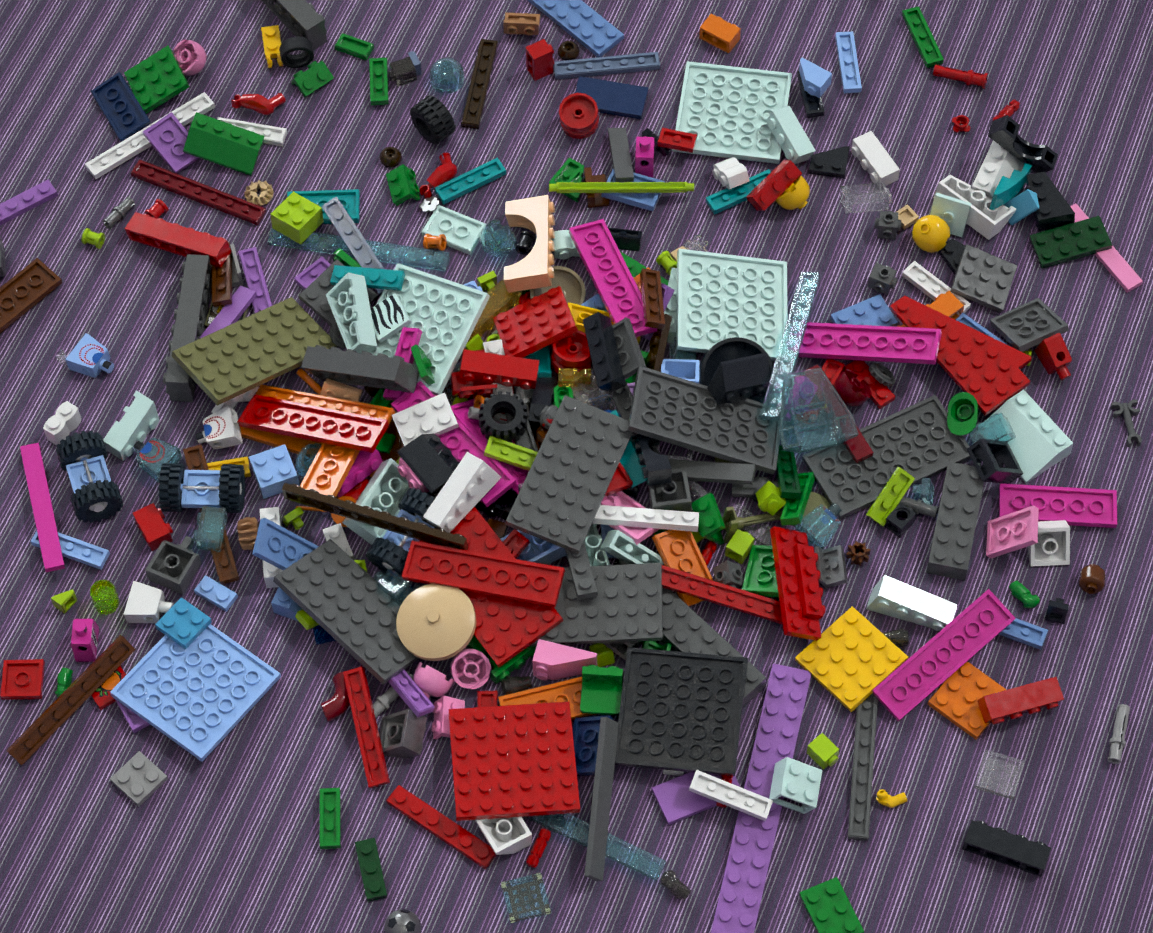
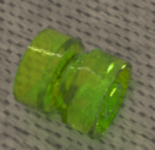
M103 579L96 581L91 586L90 596L99 613L111 614L117 610L120 601L112 582Z

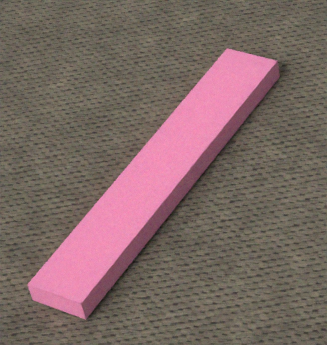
M1076 203L1070 206L1075 212V222L1089 219ZM1113 246L1112 249L1094 254L1127 293L1142 285L1143 280Z

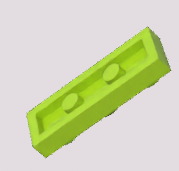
M490 436L484 456L529 471L538 452Z
M897 467L866 515L880 526H884L886 518L897 507L915 478L901 467Z

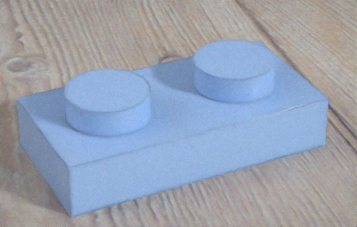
M206 575L194 589L195 594L226 612L238 598L237 593Z

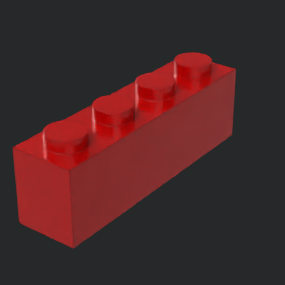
M464 349L460 378L466 381H483L486 384L497 383L506 387L517 386L526 390L536 389L539 360Z
M1052 677L986 695L977 700L984 722H992L995 725L1004 722V718L1007 717L1013 720L1022 717V713L1028 712L1029 715L1040 712V708L1046 707L1047 710L1059 706L1058 703L1064 700L1057 677Z

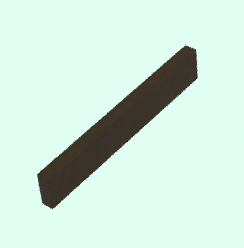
M480 40L461 127L479 129L498 41Z

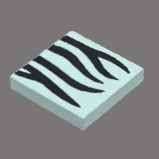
M393 293L371 308L374 332L381 343L402 330L403 327L412 323L396 293Z

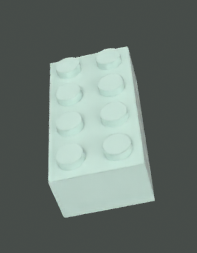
M391 458L383 461L355 504L369 506L379 512L385 511L396 517L400 512L398 504L410 488L407 479L398 472L399 464ZM345 518L343 524L371 545L377 537L383 538L387 532L385 529L353 519Z

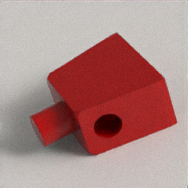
M1057 333L1044 339L1034 351L1047 373L1051 375L1057 372L1061 381L1070 377L1071 374L1067 366L1072 362V358L1061 334Z

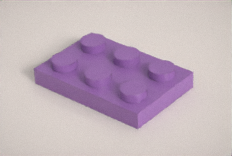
M172 112L143 131L145 138L174 173H179L199 159V157L183 152L188 131Z

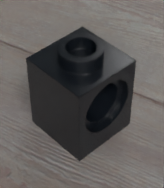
M900 502L886 518L885 528L901 538L914 523L916 513L910 506H905Z

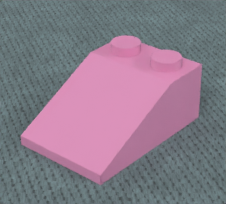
M539 639L532 660L533 676L540 680H557L582 675L583 666H597V653Z

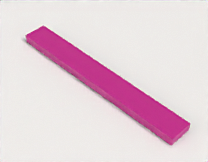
M39 443L20 446L45 572L65 569Z

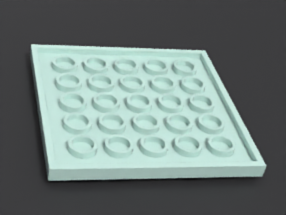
M687 61L675 130L697 134L693 153L690 154L724 158L735 157L742 160L779 164L782 148L777 143L771 129H769L766 119L773 111L788 107L792 73ZM672 149L673 152L689 153L685 151Z
M678 249L676 350L706 353L713 345L722 340L740 337L759 344L767 352L771 361L787 362V262Z
M397 263L394 270L404 271L405 273L402 290L384 289L377 304L393 293L398 294L412 321L406 327L419 328L422 331L418 346L425 352L426 357L429 358L432 364L430 369L435 383L427 384L420 377V374L417 383L421 381L432 393L440 395L490 295L486 292ZM402 330L382 343L378 341L375 335L377 347L371 354L377 356L378 353L393 358ZM414 360V363H413L414 368L418 370L417 365H416L415 360Z

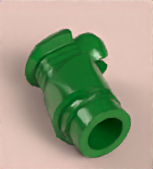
M1018 580L1009 585L1011 594L1020 600L1025 608H1035L1039 604L1040 598L1037 595H1032L1031 591Z
M61 668V671L57 674V691H54L57 697L71 685L73 674L71 669Z

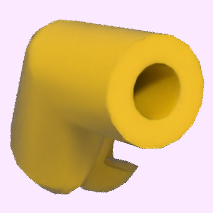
M881 789L876 794L879 804L889 808H894L908 801L904 792L891 796L886 790Z

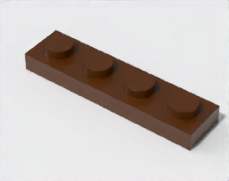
M232 251L221 268L212 265V303L214 307L232 304Z
M642 268L640 280L645 327L663 329L665 317L660 271Z

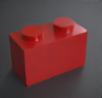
M545 39L525 47L526 69L534 81L553 73V65L555 64L553 59L554 50L550 44H547Z
M154 503L132 513L151 551L158 549L165 540L168 542L173 541L171 537L173 530L169 523H164L163 519L165 516L160 508L157 509Z

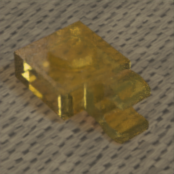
M558 368V387H577L578 383L591 384V369H583L577 372V369Z

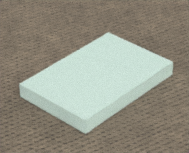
M438 205L421 233L422 236H425V234L432 236L444 234L447 240L446 246L471 255L485 232L487 224Z

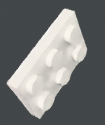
M445 392L392 415L404 446L422 434L434 433L439 436L459 427Z

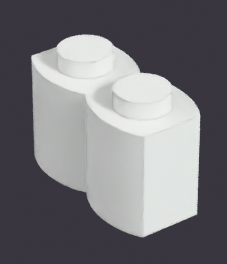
M735 157L713 165V176L721 182L723 187L726 186V188L732 189L750 181L746 167L739 163Z
M68 401L58 407L55 415L50 417L43 427L48 441L55 445L60 444L62 439L66 440V436L79 426L81 416L78 407Z

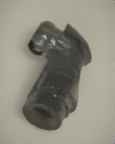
M674 871L664 872L661 877V886L668 888L677 899L686 901L691 890L676 878L677 875Z

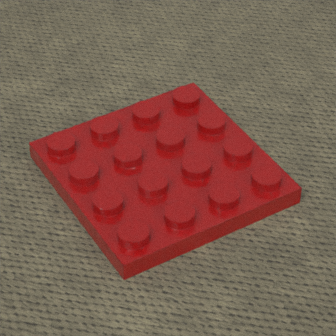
M560 286L551 288L548 292L535 296L523 304H518L514 308L502 312L493 318L499 337L502 339L506 356L523 358L578 331Z

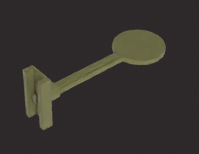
M811 492L801 523L810 527L823 525L820 521V515L823 513L830 518L831 514L829 512L831 506L828 500L821 494ZM733 506L726 507L722 517L725 528L722 530H726L724 543H729L736 530L742 529L744 526L780 520L783 510L777 511L773 516L770 513L742 518L737 517ZM819 512V516L817 518L816 516L813 517L814 514Z

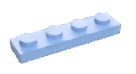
M853 31L836 32L835 39L843 92H861L862 86Z
M36 530L30 542L33 546L40 548ZM58 532L62 556L102 570L110 555L109 550Z

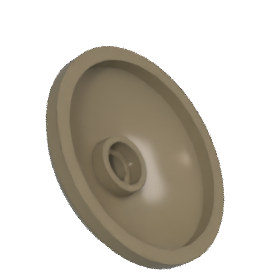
M552 266L554 269L552 286L530 289V298L532 299L535 296L548 292L551 288L560 286L567 303L570 302L578 305L584 303L586 294L585 285L581 277L575 271L563 266Z

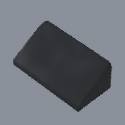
M608 227L618 249L640 250L641 231Z

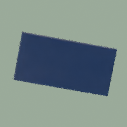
M120 72L90 91L121 142L152 124Z
M579 76L575 93H585L591 96L597 103L598 112L642 119L649 87Z

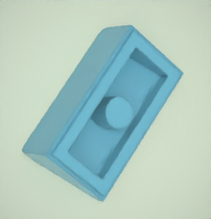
M1027 189L1004 204L1008 208L1012 206L1017 209L1009 219L1010 225H1014L1039 209L1037 193Z

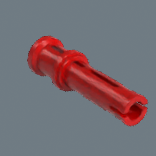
M936 64L933 70V76L962 81L968 86L971 84L981 86L982 89H985L988 73L980 74L973 70H968L967 72Z

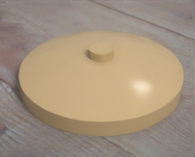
M432 583L427 584L410 593L401 604L396 619L397 633L405 648L414 656L428 661L445 660L460 653L471 641L476 628L475 609L468 596L459 588Z

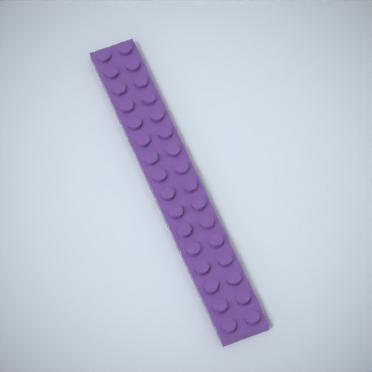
M772 664L744 789L769 799L775 763L786 757L793 759L811 679L809 671ZM772 803L766 821L741 811L738 812L711 933H754L782 810L781 805Z

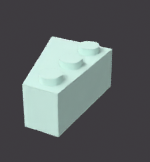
M137 390L133 395L136 398L130 407L126 406L123 409L126 413L120 422L115 421L103 439L106 450L122 461L133 454L134 444L137 441L142 443L146 439L147 434L152 429H155L160 421L154 401Z

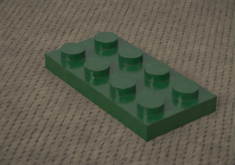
M1100 216L1029 235L1030 243L1041 269L1112 249V243Z

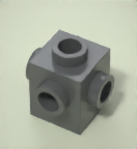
M880 211L879 218L875 219V229H878L877 238L896 240V233L901 230V220H898V212Z
M876 263L869 275L867 287L888 295L891 288L894 289L897 284V271L889 266Z
M727 560L713 568L716 582L738 589L743 586V574L740 564Z

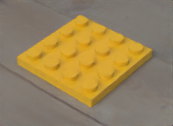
M853 606L821 634L822 638L818 639V641L814 640L795 657V661L805 670L809 671L811 676L850 712L868 698L876 686L909 659L903 651Z

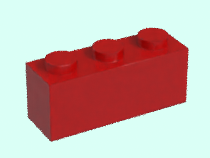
M783 160L746 196V199L757 211H765L802 175V172L791 160Z

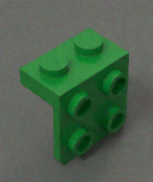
M708 493L692 502V512H699L698 532L701 537L722 545L724 544L721 530L725 528L714 495Z
M596 665L582 667L580 711L582 713L619 715L623 669H619L616 666L603 668Z

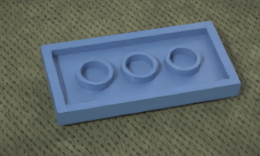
M263 518L259 523L252 555L281 570H285L319 546L269 519Z

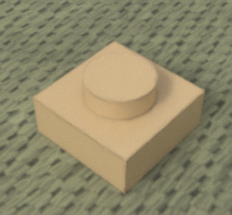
M908 204L896 211L898 212V220H901V227L904 230L919 219V216Z

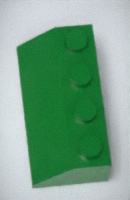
M196 112L183 152L251 176L262 150L265 136Z

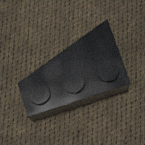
M1045 172L1027 175V189L1037 193L1039 209L1033 212L1038 232L1075 223V212Z

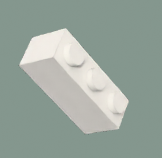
M872 131L853 139L851 152L854 157L859 159L862 168L870 174L873 183L882 188L899 179L900 169Z

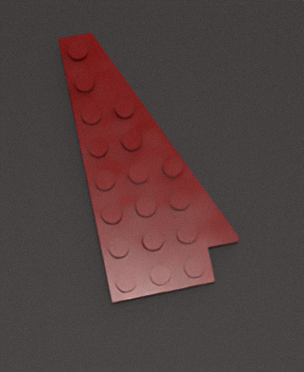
M905 295L890 305V310L905 327L941 329L942 335L936 359L937 363L963 392L970 393L975 397L978 408L985 416L1030 385V380L1020 369L1032 361L1031 356Z

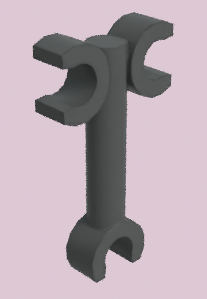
M1135 399L1129 401V403L1122 404L1113 402L1110 406L1111 409L1119 410L1113 412L1112 416L1114 418H1119L1123 413L1128 432L1126 441L1128 447H1131V440H1135L1138 446L1142 442L1140 435L1135 432L1131 415L1135 416L1140 413V408H1132V406H1137L1138 400Z

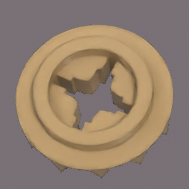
M260 180L255 183L251 181V184L246 186V191L244 192L246 200L258 206L270 202L274 195L272 185H269L267 181L261 182ZM258 189H261V193L258 197L256 192Z

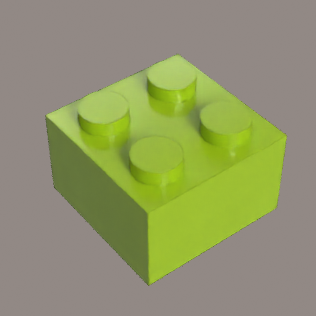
M294 191L270 214L272 228L300 245L324 222L322 207Z

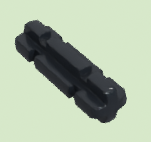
M649 128L643 130L642 137H653L654 148L658 151L660 150L663 156H667L671 152L670 148L658 146L659 137L656 134H652L653 132Z

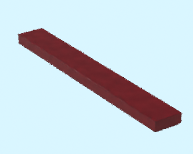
M140 159L131 171L132 177L255 225H259L266 213V208Z

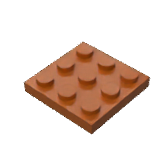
M966 662L941 685L927 705L977 740L991 723L984 722L977 700L983 696L1007 689L969 662Z

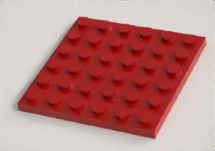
M569 701L448 709L456 821L580 813Z

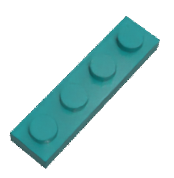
M497 157L434 189L444 205L507 173Z
M768 169L750 177V181L714 193L706 197L705 202L714 215L747 200L746 196L771 171Z
M334 265L330 282L332 285H336L347 273L365 276L367 288L401 291L405 273L400 270Z

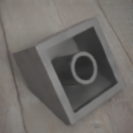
M411 709L384 716L379 735L384 756L408 759L421 755L427 717H417Z

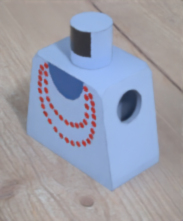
M85 333L65 359L70 370L94 378L102 370L111 373L114 368V363L109 361L108 349L87 333Z

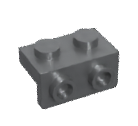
M838 545L822 550L819 546H816L815 553L818 554L816 565L817 570L821 573L818 580L819 583L825 588L848 583L844 548Z

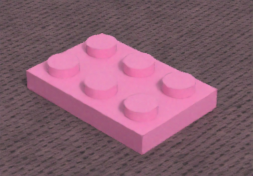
M1033 505L988 521L986 556L992 559L1037 544L1039 508Z

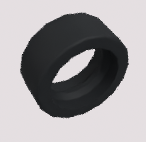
M292 37L280 45L281 61L287 67L300 68L313 61V46L307 38ZM296 50H303V51H305V52H303V53H301V54H296V55H291V54H289V53H291V52H293V51H296Z

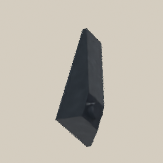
M552 365V377L537 378L528 419L532 431H536L541 426L538 417L546 406L554 405V388L562 384L561 375L554 371Z

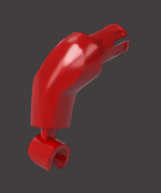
M278 93L269 100L259 94H243L242 97L236 94L234 100H231L233 108L244 107L253 109L263 115L272 114L276 107L286 102L282 93Z
M442 153L439 156L442 165L437 167L426 180L429 184L420 187L421 195L424 194L425 198L432 196V188L455 177L457 166L452 163L449 153Z

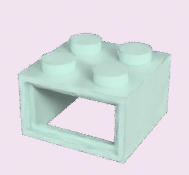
M789 757L775 763L769 799L773 800V803L803 814L817 807L822 770ZM781 796L802 803V807L778 798Z

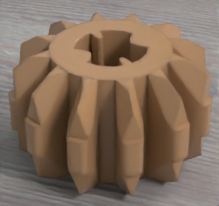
M246 517L240 519L237 523L239 541L243 550H253L259 525L255 517Z

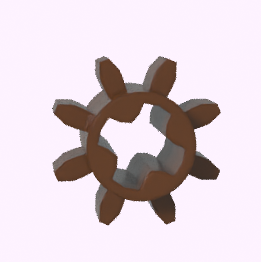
M855 541L853 546L848 545L847 550L849 552L846 553V558H850L851 565L857 564L861 566L864 561H869L868 555H870L871 550L866 549L865 542L862 544Z

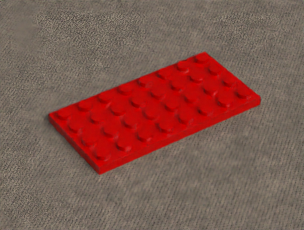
M475 506L450 532L451 534H460L467 538L468 551L516 559ZM461 590L468 596L475 609L476 628L474 636L498 667L504 665L563 622V618L551 606Z

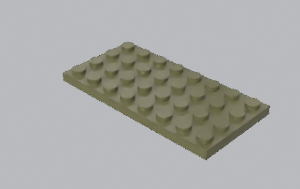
M290 297L172 351V357L218 406L302 366L307 346L315 347L316 345H321L331 349V347L337 348V345L332 343L331 337Z

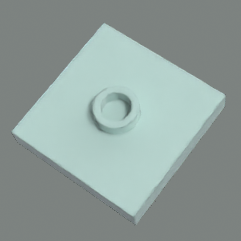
M936 192L930 215L939 216L946 221L950 228V234L962 237L972 203Z

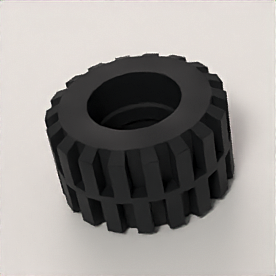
M428 95L410 109V116L414 126L430 143L434 145L439 144L455 132L456 127L452 115L437 98Z
M501 391L498 392V395L491 394L490 399L488 397L484 399V404H481L479 410V427L487 440H489L490 436L512 443V440L518 441L520 436L524 435L527 428L528 412L522 399L518 400L516 394L511 396V392L502 394ZM498 413H508L514 419L507 424H500L495 422L493 417Z

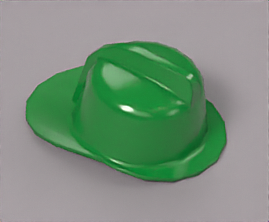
M957 393L949 401L948 428L951 433L958 436L967 435L972 432L977 423V400L970 393Z

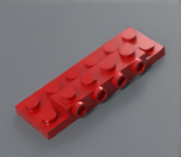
M774 526L770 529L784 635L818 641V639L822 638L819 619L824 616L826 611L825 606L821 602L823 589L819 587L818 581L821 573L816 568L818 554L814 552L813 546L808 545L807 533Z

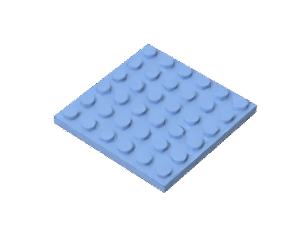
M210 624L187 649H184L164 635L110 691V695L203 762L281 678V673Z

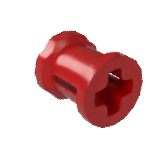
M156 199L155 204L150 209H146L144 213L158 219L164 212L167 213L169 209L162 200Z

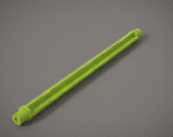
M556 182V184H549V192L687 193V191H694V183Z

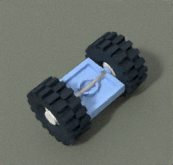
M81 431L80 434L76 432L73 433V436H66V440L62 439L60 444H57L56 453L61 468H63V471H67L74 492L71 502L76 518L79 521L83 520L85 523L88 521L94 523L96 520L101 522L102 519L107 520L110 519L109 516H115L116 512L121 511L123 501L118 485L111 481L105 458L108 457L102 435H99L98 432L93 434V431H88V433Z
M163 463L161 465L158 487L161 511L182 512L183 508H220L222 513H242L245 502L244 466L223 464L221 470H185L183 464Z
M409 488L398 504L400 512L396 517H405L412 522H421L428 527L436 529V526L423 517L435 498L430 497L419 489ZM387 530L383 538H376L366 557L374 566L384 571L385 574L391 575L392 578H394L392 571L396 573V577L401 581L411 541L419 540Z

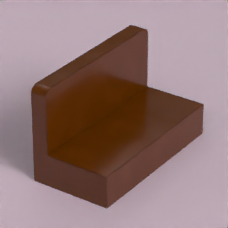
M591 167L584 168L585 182H607L605 174L592 175ZM586 193L588 208L609 206V199L602 197V193Z

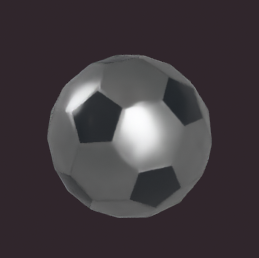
M407 909L393 911L385 920L384 933L421 932L419 918Z

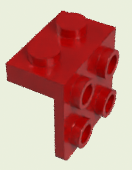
M452 372L450 376L453 396H459V399L469 398L474 394L482 395L483 397L493 393V390L497 389V384L490 385L477 380L466 381L460 378V372Z

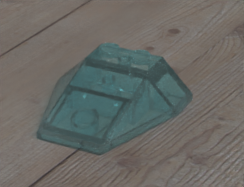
M821 367L783 375L779 436L783 451L803 453L837 446L858 436L854 416Z

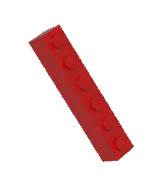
M135 212L124 228L130 240L187 257V254L209 255L211 265L219 268L222 267L231 253L228 241L223 237L218 238L207 232L202 233L190 227L180 226L177 223L166 222L161 218L150 217L148 214Z

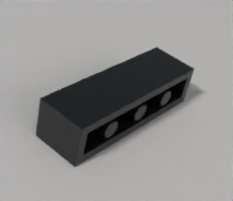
M597 312L583 319L598 388L611 393L626 386L611 318Z
M971 820L962 849L1042 877L1051 847L1040 841L1033 842L1020 834L1013 835L1003 828L990 827L983 821Z

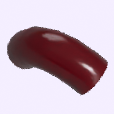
M343 672L336 674L332 678L335 687L334 695L329 700L320 703L327 722L344 714L350 706Z

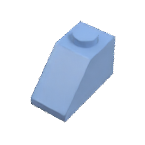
M804 58L800 59L799 72L804 90L810 95L820 98L831 85L832 73Z

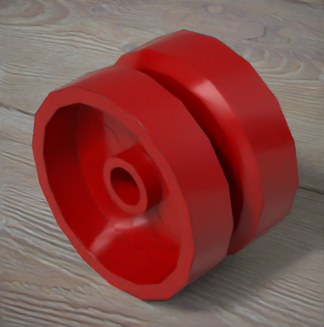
M574 93L564 98L559 107V117L562 130L566 135L576 139H583L595 133L599 125V113L595 100L585 93Z
M577 331L553 343L551 365L557 374L573 379L580 378L589 372L592 359L586 333Z

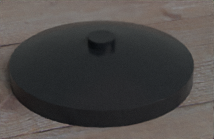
M734 337L722 340L713 345L704 355L699 369V382L701 385L709 386L720 362L762 353L767 354V352L759 344L746 338ZM769 355L768 363L771 382L767 392L761 397L748 398L750 400L763 403L771 393L774 384V367Z

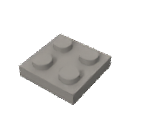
M140 751L110 778V781L138 807L168 780L167 775Z

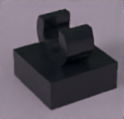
M1056 598L1055 601L1049 600L1045 619L1064 624L1069 605L1063 603L1064 599Z

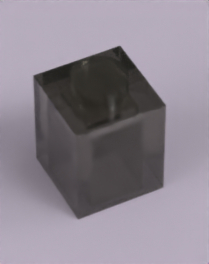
M410 56L390 63L391 71H388L391 81H395L397 87L417 80L416 69Z

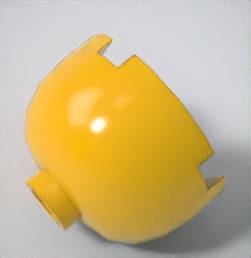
M800 176L775 201L786 210L802 209L808 203L806 200L810 195L808 183Z
M926 215L918 219L914 224L912 237L916 245L922 250L930 253L937 252L945 247L947 239L950 238V228L946 221L939 216Z

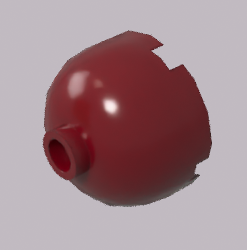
M845 369L837 377L834 390L843 405L857 407L866 402L871 397L872 392L865 381L862 380L860 382L856 378L858 375L849 369Z

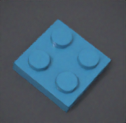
M181 597L155 624V627L181 647L187 649L212 623V620Z

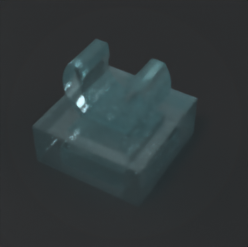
M922 478V484L913 485L912 492L915 493V498H922L924 503L933 504L935 487L930 478Z

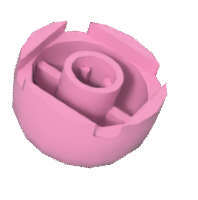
M185 39L174 48L173 52L184 75H196L202 71L207 56L204 48L199 43Z
M464 649L453 657L451 674L454 681L460 687L477 689L483 686L490 677L491 664L481 651Z
M419 662L413 675V681L428 699L430 696L441 697L445 695L452 687L454 680L450 679V681H447L445 674L428 665L423 668V663Z

